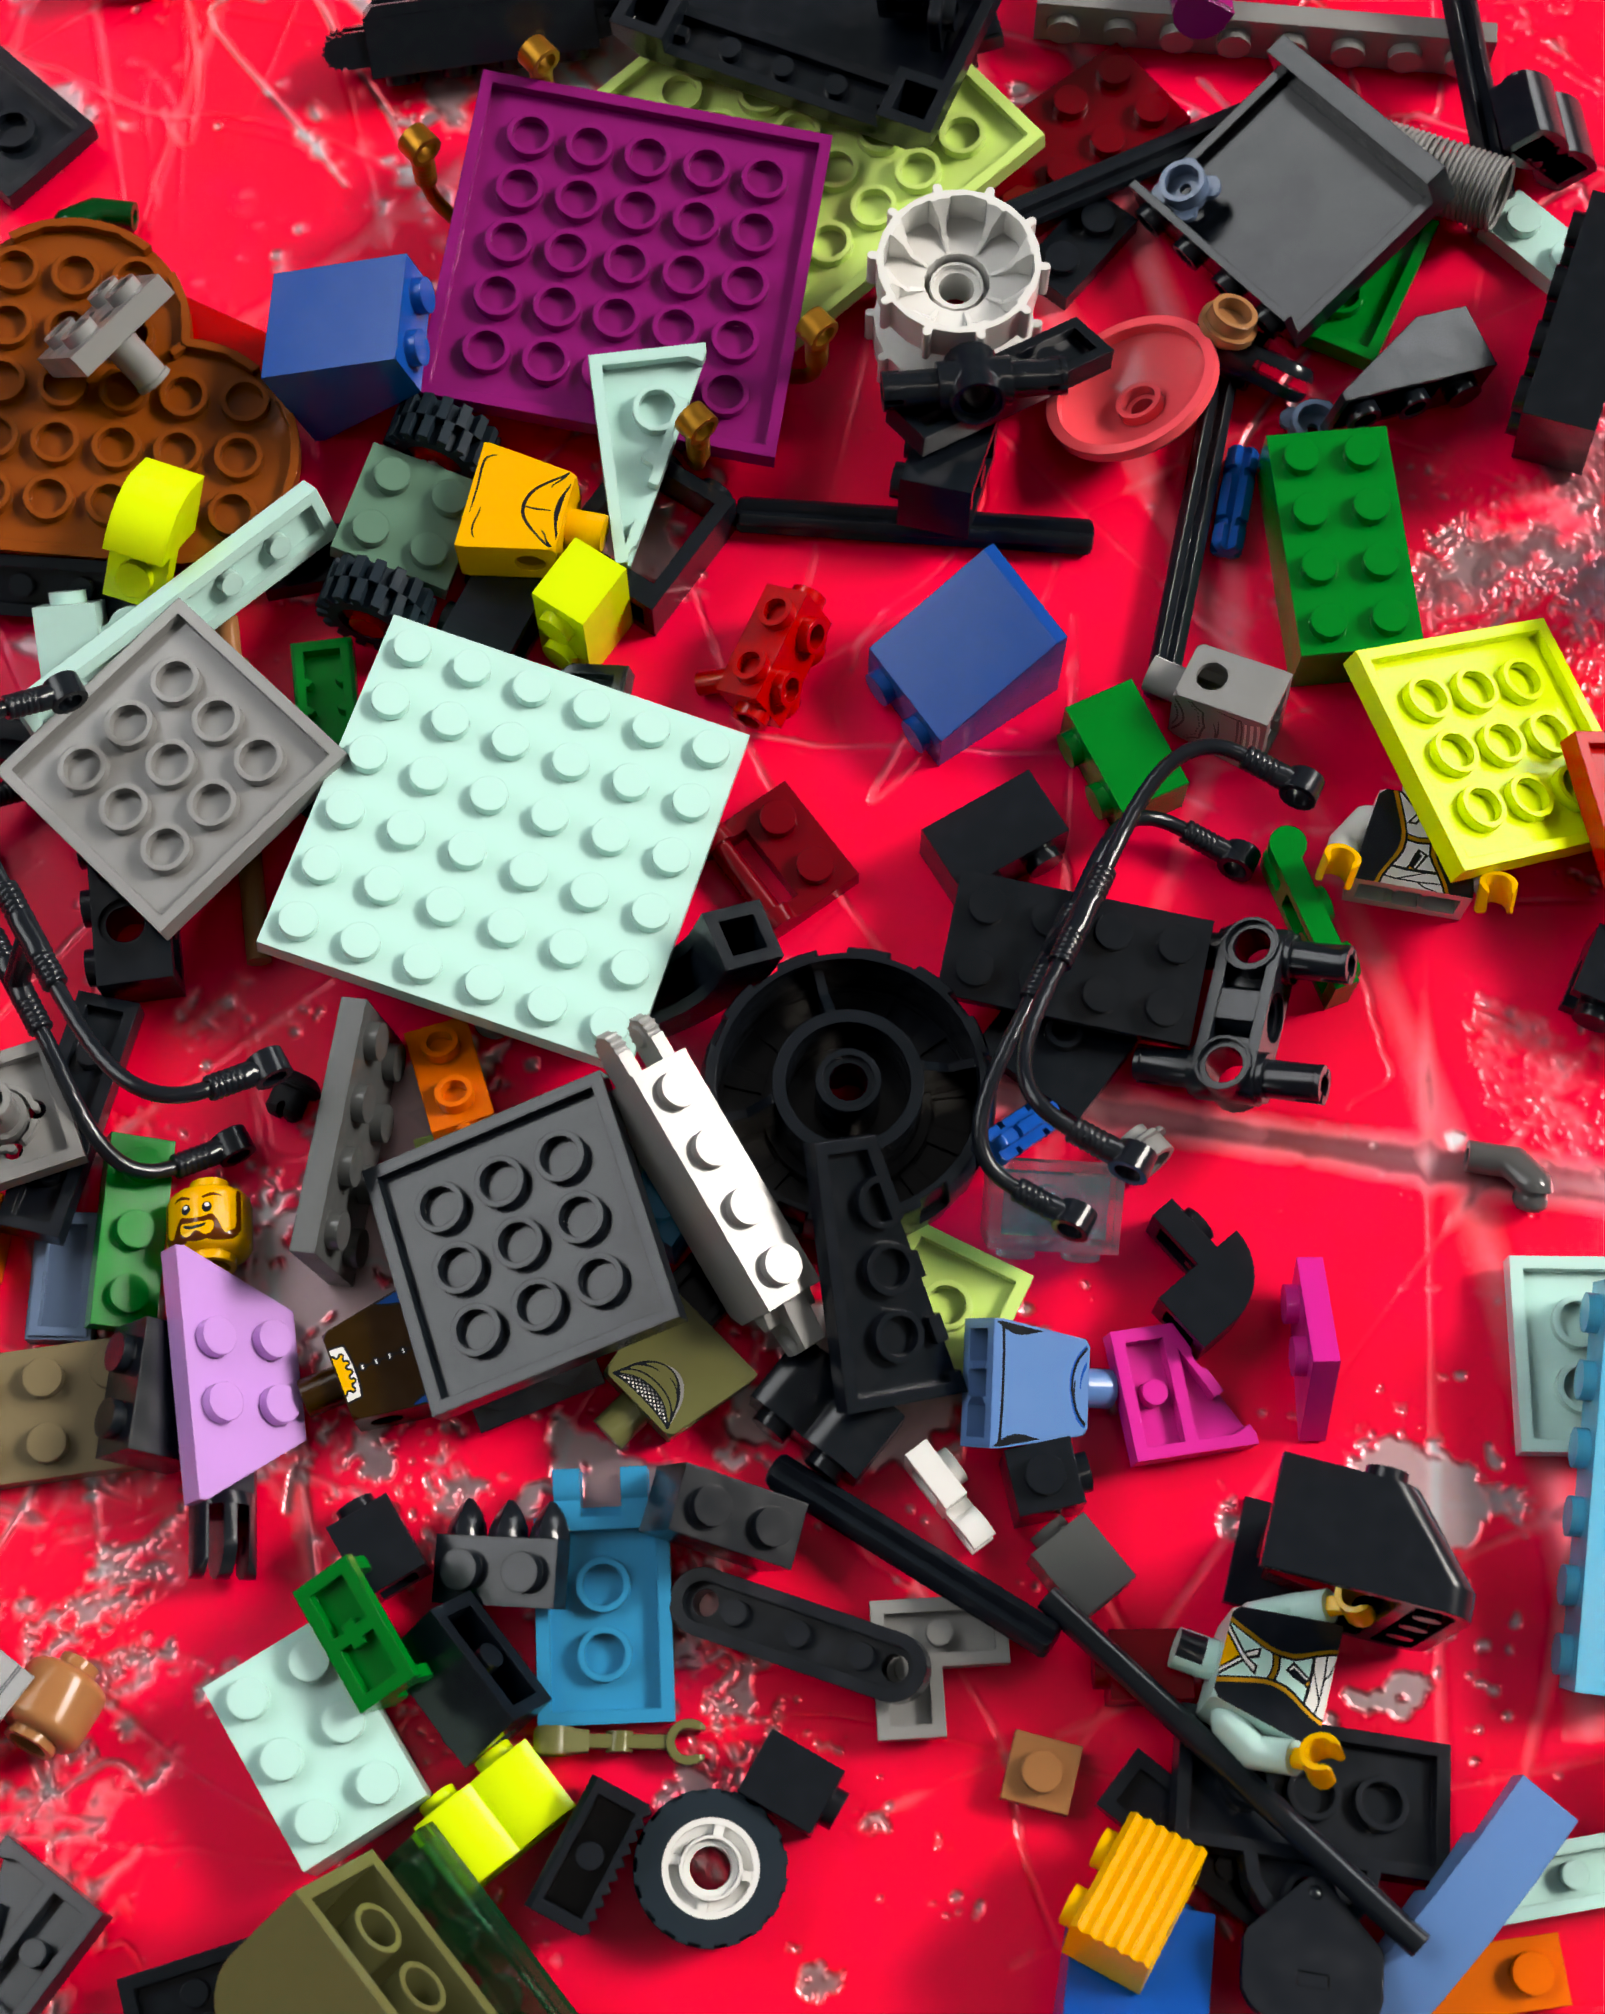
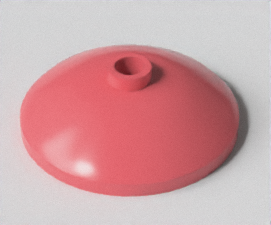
M1151 315L1134 318L1116 324L1097 334L1114 350L1111 369L1069 388L1067 395H1054L1047 398L1046 416L1049 427L1059 444L1069 453L1079 458L1096 462H1117L1136 459L1151 454L1172 443L1185 433L1200 417L1211 401L1218 384L1220 374L1218 354L1211 339L1204 336L1197 324L1187 319L1170 315Z

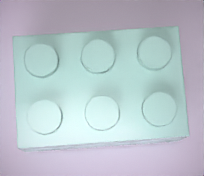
M309 1623L203 1687L207 1698L304 1873L314 1876L321 1874L418 1813L419 1807L433 1795L385 1708L360 1714Z

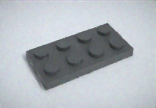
M341 997L289 1251L327 1284L353 1287L356 1270L365 1265L369 1252V1234L365 1229L371 1201L362 1171L378 1164L382 1143H387L391 1138L394 1125V1112L390 1105L394 1082H399L402 1079L406 1065V1050L402 1041L370 1002L363 998Z

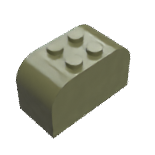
M373 1849L291 1894L227 1958L219 1972L214 1993L215 2014H498Z

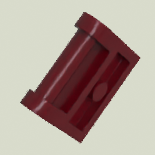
M785 781L724 823L720 822L706 861L714 860L746 902L760 899L777 939L859 883V873ZM747 839L793 898L788 902L779 904L734 846Z

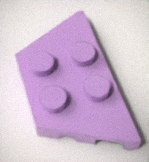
M175 1244L161 1252L183 1499L184 1506H194L210 1499L307 1440L303 1399L297 1385V1380L300 1379L293 1311L187 1246Z

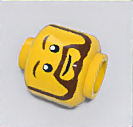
M203 1177L192 1181L190 1187L179 1191L170 1199L166 1209L167 1248L175 1244L185 1245L231 1274L235 1273L237 1266L249 1258L254 1248L253 1208L250 1198L241 1190L229 1186L228 1181L225 1179Z

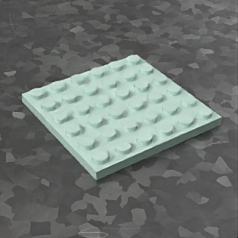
M393 615L339 743V746L348 754L349 760L323 781L256 940L257 951L603 1069V1063L599 1060L594 1045H596V1037L608 1030L609 1032L617 1031V1034L622 1036L627 1048H630L635 1057L637 1053L636 1046L632 1043L627 1029L630 1023L629 1019L640 1013L643 1015L651 1014L747 749L750 735Z

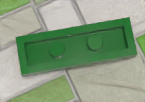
M111 1132L106 1137L123 1155L141 1163L153 1164L169 1161V1157L175 1153L176 1141ZM103 1160L84 1328L115 1332V1328L143 1317L157 1318L162 1277L161 1252L165 1249L167 1230L166 1209L170 1201L172 1177L158 1180L137 1179L117 1171Z

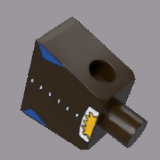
M396 1290L326 1331L322 1338L332 1366L297 1380L301 1397L311 1418L346 1403L352 1419L360 1431H372L432 1417Z

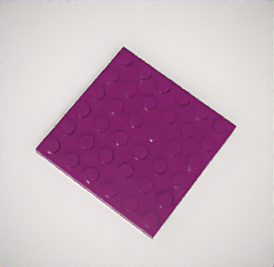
M483 69L437 284L435 309L431 313L427 331L430 360L428 365L423 368L422 388L418 394L423 397L424 392L434 393L437 400L442 401L443 396L453 398V405L461 408L463 404H466L473 408V413L598 435L588 355L705 342L707 350L706 360L690 404L695 401H701L719 420L716 430L710 436V456L774 468L797 339L795 329L801 317L833 135ZM679 433L674 450L686 452V440Z

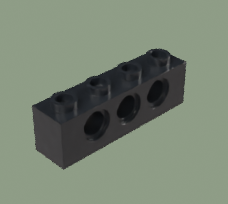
M77 853L80 868L82 870L88 869L89 890L80 891V910L83 923L86 928H92L93 949H86L84 951V967L89 986L97 987L103 996L136 1003L185 997L180 930L167 941ZM132 924L144 925L142 933L136 939L129 942L117 941L120 932L125 927Z

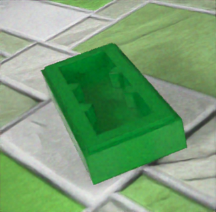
M352 637L290 644L295 705L339 745L359 698L355 649Z

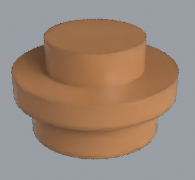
M1224 293L1204 305L1198 317V324L1204 336L1210 338L1215 347L1223 350H1243L1252 344L1257 335L1258 314L1255 307L1245 298L1236 294Z

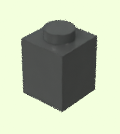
M1084 1512L1070 1523L1060 1514L1031 1538V1542L1037 1550L1030 1555L1026 1563L1049 1592L1054 1587H1057L1089 1618L1127 1588L1136 1577L1135 1573Z

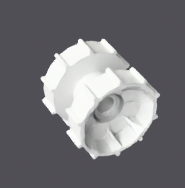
M938 183L933 185L932 193L913 200L901 210L897 211L895 208L887 210V226L881 235L877 251H869L867 254L866 281L870 284H875L877 301L875 308L865 310L864 337L873 340L875 358L878 363V383H880V371L934 368L935 361H943L949 350L961 343L969 341L982 342L989 345L996 354L1041 333L1043 323L1039 319H1034L1033 310L1037 296L1047 293L1051 265L1041 260L1040 247L1035 236L1037 223L1035 217L1025 219L1012 206L994 197L995 189L993 187H988L985 193L965 189L942 190V186ZM949 299H958L965 303L951 304L946 301Z

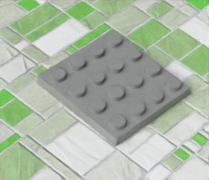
M178 598L84 686L88 693L86 703L73 712L61 715L54 714L0 765V777L168 941L317 798L323 781L349 760V756L185 602Z

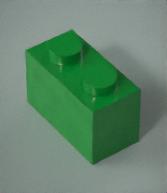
M1132 679L1066 707L1061 730L1057 735L1058 746L1064 760L1071 768L1078 766L1088 784L1085 787V793L1093 813L1099 820L1107 818L1110 825L1122 817L1134 794L1153 768L1172 752ZM1181 766L1175 769L1161 784L1145 810L1168 813L1182 807L1189 781Z

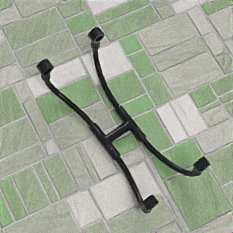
M61 671L49 677L43 685L2 695L0 697V719L5 717L7 720H13L51 709L55 714H67L84 705L88 699V693L75 671ZM4 781L0 782V807L24 801ZM0 861V908L15 936L12 946L4 929L0 927V981L16 1012L19 1014L28 1035L36 1038L73 1118L93 1149L117 1171L143 1180H158L173 1176L182 1179L217 1165L230 1167L248 1159L256 1151V1147L244 1125H234L216 1134L210 1141L174 1153L169 1157V1161L148 1164L137 1162L118 1151L96 1124L77 1088L51 1032L53 1023L31 982L33 972L36 974V978L39 980L43 991L51 993L68 1026L93 1062L121 1088L149 1101L165 1104L190 1103L207 1098L211 1101H216L256 1087L258 1090L272 1088L284 1082L293 1073V1068L279 1045L263 1048L251 1055L245 1062L203 1077L202 1082L188 1086H160L136 1077L111 1056L84 1019L65 985L68 981L67 976L59 964L33 911L30 909L27 900L24 898V894L21 892L18 883L15 880H10Z
M1205 738L1181 745L1153 768L1134 794L1122 817L1111 824L1102 835L1082 872L1070 901H1065L1062 904L1052 924V928L1032 965V969L1019 992L1021 1001L985 1073L977 1095L972 1118L973 1149L984 1173L994 1184L1011 1195L1010 1200L1012 1202H1016L1020 1206L1022 1205L1023 1208L1051 1222L1052 1229L1061 1237L1073 1242L1087 1241L1098 1217L1097 1212L1093 1207L1081 1200L1074 1198L1062 1199L1048 1190L1039 1187L1037 1184L1027 1181L1026 1178L1022 1177L1020 1180H1017L1008 1174L998 1164L991 1151L988 1134L989 1117L998 1085L1017 1046L1015 1067L1018 1084L1025 1100L1034 1112L1050 1126L1066 1135V1142L1077 1146L1079 1149L1090 1153L1094 1157L1096 1156L1097 1159L1108 1164L1109 1171L1119 1180L1132 1185L1146 1184L1157 1160V1154L1150 1146L1132 1138L1119 1139L1105 1130L1095 1127L1094 1124H1089L1088 1121L1083 1120L1081 1117L1072 1119L1065 1115L1043 1095L1036 1083L1033 1072V1051L1042 1020L1064 972L1072 969L1116 878L1114 868L1131 833L1138 826H1154L1180 836L1179 841L1216 861L1218 870L1227 878L1239 882L1248 881L1252 878L1261 858L1260 851L1252 843L1242 839L1227 840L1192 820L1186 823L1169 814L1145 810L1161 784L1180 765L1198 756L1220 755L1239 762L1238 767L1278 789L1280 798L1288 806L1298 810H1311L1315 807L1325 784L1324 778L1315 769L1304 765L1290 767L1278 759L1267 755V753L1262 752L1260 749H1256L1254 746L1250 745L1246 748L1223 739Z

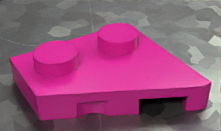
M1296 1257L1292 1284H1283L1281 1287L1280 1306L1283 1324H1291L1289 1368L1291 1376L1294 1377L1298 1440L1325 1441L1341 1360L1323 1257Z
M1173 1323L1112 1331L1103 1337L1109 1369L1117 1377L1118 1394L1116 1402L1130 1467L1248 1450L1259 1444L1258 1435L1250 1424L1245 1427L1241 1424L1219 1395L1224 1391L1208 1369L1201 1367L1195 1361L1192 1355V1348Z

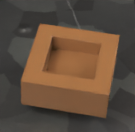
M1016 1729L1012 1739L999 1800L1067 1817L1083 1747Z

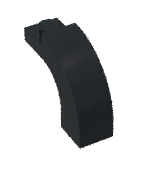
M760 899L702 913L689 935L674 947L650 1014L651 1018H654L655 1022L659 1024V1029L663 1031L666 1037L686 1030L728 1008L735 997L749 983L755 986L768 977L777 967L784 954Z

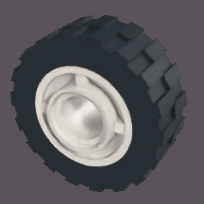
M718 1788L686 1792L663 1805L643 1829L636 1846L633 1861V1876L637 1897L651 1922L673 1940L700 1949L730 1947L739 1944L760 1931L778 1909V1904L783 1892H785L788 1879L786 1878L787 1851L784 1850L781 1840L782 1836L777 1826L767 1816L768 1813L759 1805L748 1800L746 1796ZM713 1847L719 1849L726 1855L730 1864L728 1879L721 1887L715 1890H706L699 1887L693 1881L690 1874L691 1859L702 1848Z

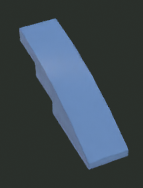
M1513 1775L1476 1830L1471 1833L1462 1834L1426 1889L1414 1890L1403 1906L1402 1910L1430 1935L1420 1950L1413 1957H1410L1386 1933L1379 1941L1378 1945L1384 1955V1999L1380 2014H1431L1491 1943L1540 1878L1579 1820L1524 1775Z

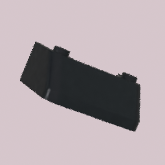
M1284 1451L1272 1503L1247 1496L1243 1500L1222 1603L1240 1607L1249 1601L1296 1592L1261 1579L1263 1569L1267 1568L1371 1595L1357 1597L1351 1606L1371 1605L1377 1614L1374 1623L1365 1628L1355 1627L1347 1621L1344 1615H1340L1337 1617L1335 1624L1344 1627L1342 1634L1394 1648L1427 1651L1471 1625L1476 1594L1421 1491L1408 1484L1409 1474L1407 1472L1378 1464L1366 1465L1364 1472ZM1267 1524L1261 1557L1258 1559L1256 1558L1257 1549Z

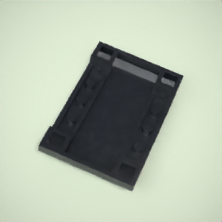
M620 0L609 23L612 34L641 57L897 147L913 149L932 146L1002 0H960L956 32L946 31L942 53L930 52L927 22L879 18L876 0Z

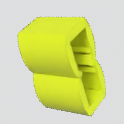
M526 1738L515 1746L508 1739H504L487 1751L474 1764L480 1774L469 1784L458 1791L453 1783H450L433 1794L418 1809L424 1819L413 1829L466 1899H469L524 1853L565 1822L572 1815L576 1807L575 1803Z

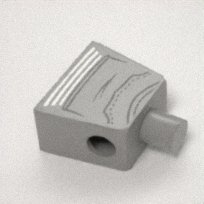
M1202 644L1196 647L1186 668L1156 655L1146 672L1141 689L1172 702L1168 729L1174 735L1188 742L1205 738L1228 740L1246 748L1250 745L1254 746L1256 749H1260L1268 754L1282 726L1293 674ZM1215 755L1236 767L1239 766V762L1233 759Z

